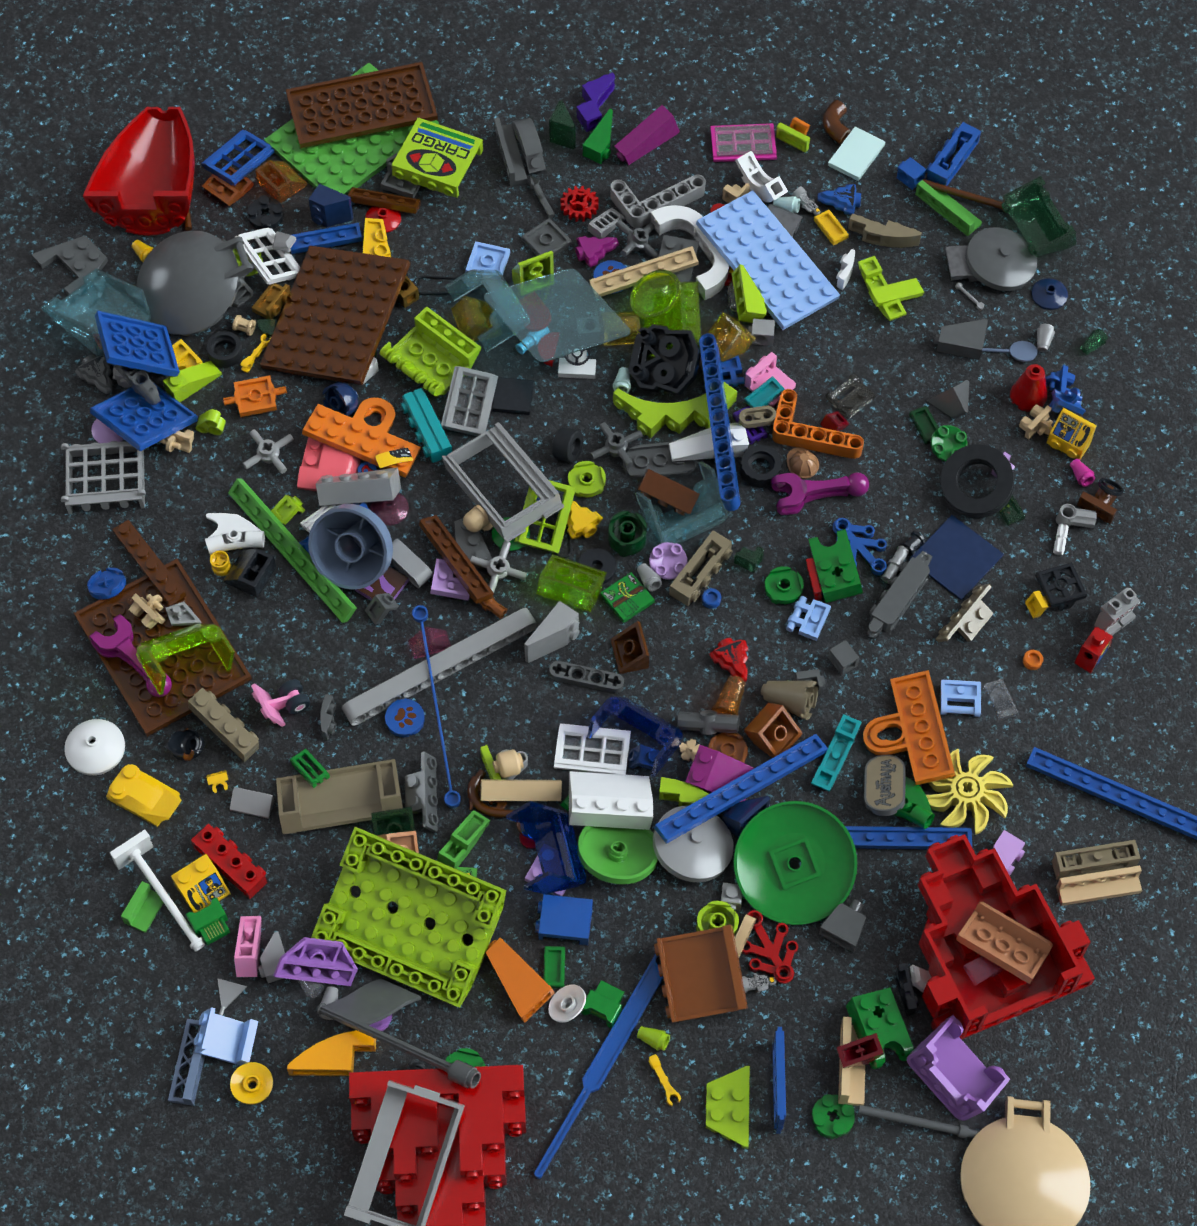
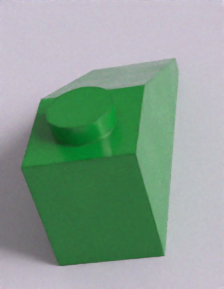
M612 109L607 111L583 144V156L599 164H602L611 154Z

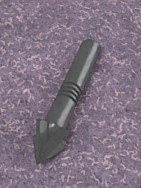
M530 176V189H534L548 218H554L555 214L539 185L540 180Z

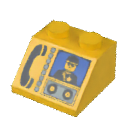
M1063 408L1049 434L1047 444L1054 449L1064 452L1070 458L1081 459L1091 444L1097 425Z
M207 854L171 875L174 885L193 913L209 906L212 899L217 898L220 901L231 894Z

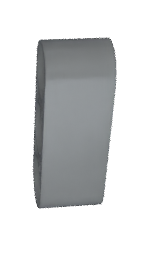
M399 539L392 541L393 556L390 564L401 574L408 577L415 587L420 588L433 577L431 569Z

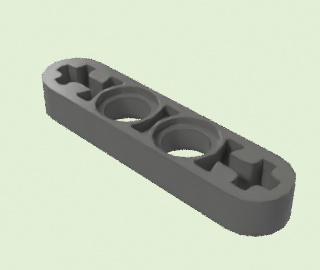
M555 661L549 667L550 677L555 681L610 693H619L624 688V678L618 673L562 661ZM557 668H561L559 674L555 673V670H557ZM579 671L583 676L580 679H575L572 677V673ZM598 675L602 680L599 683H593L591 677ZM605 678H608L607 685H604ZM617 680L618 684L613 686L614 681Z

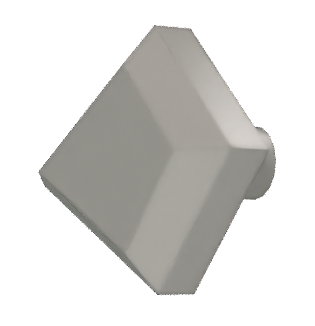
M277 231L272 246L273 250H283L284 253L290 252V248L297 240L296 237Z
M185 602L166 607L172 626L201 624L200 619Z

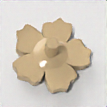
M693 739L687 741V744L681 743L679 745L680 752L682 753L680 757L686 761H689L691 758L693 762L700 744L696 745V740Z

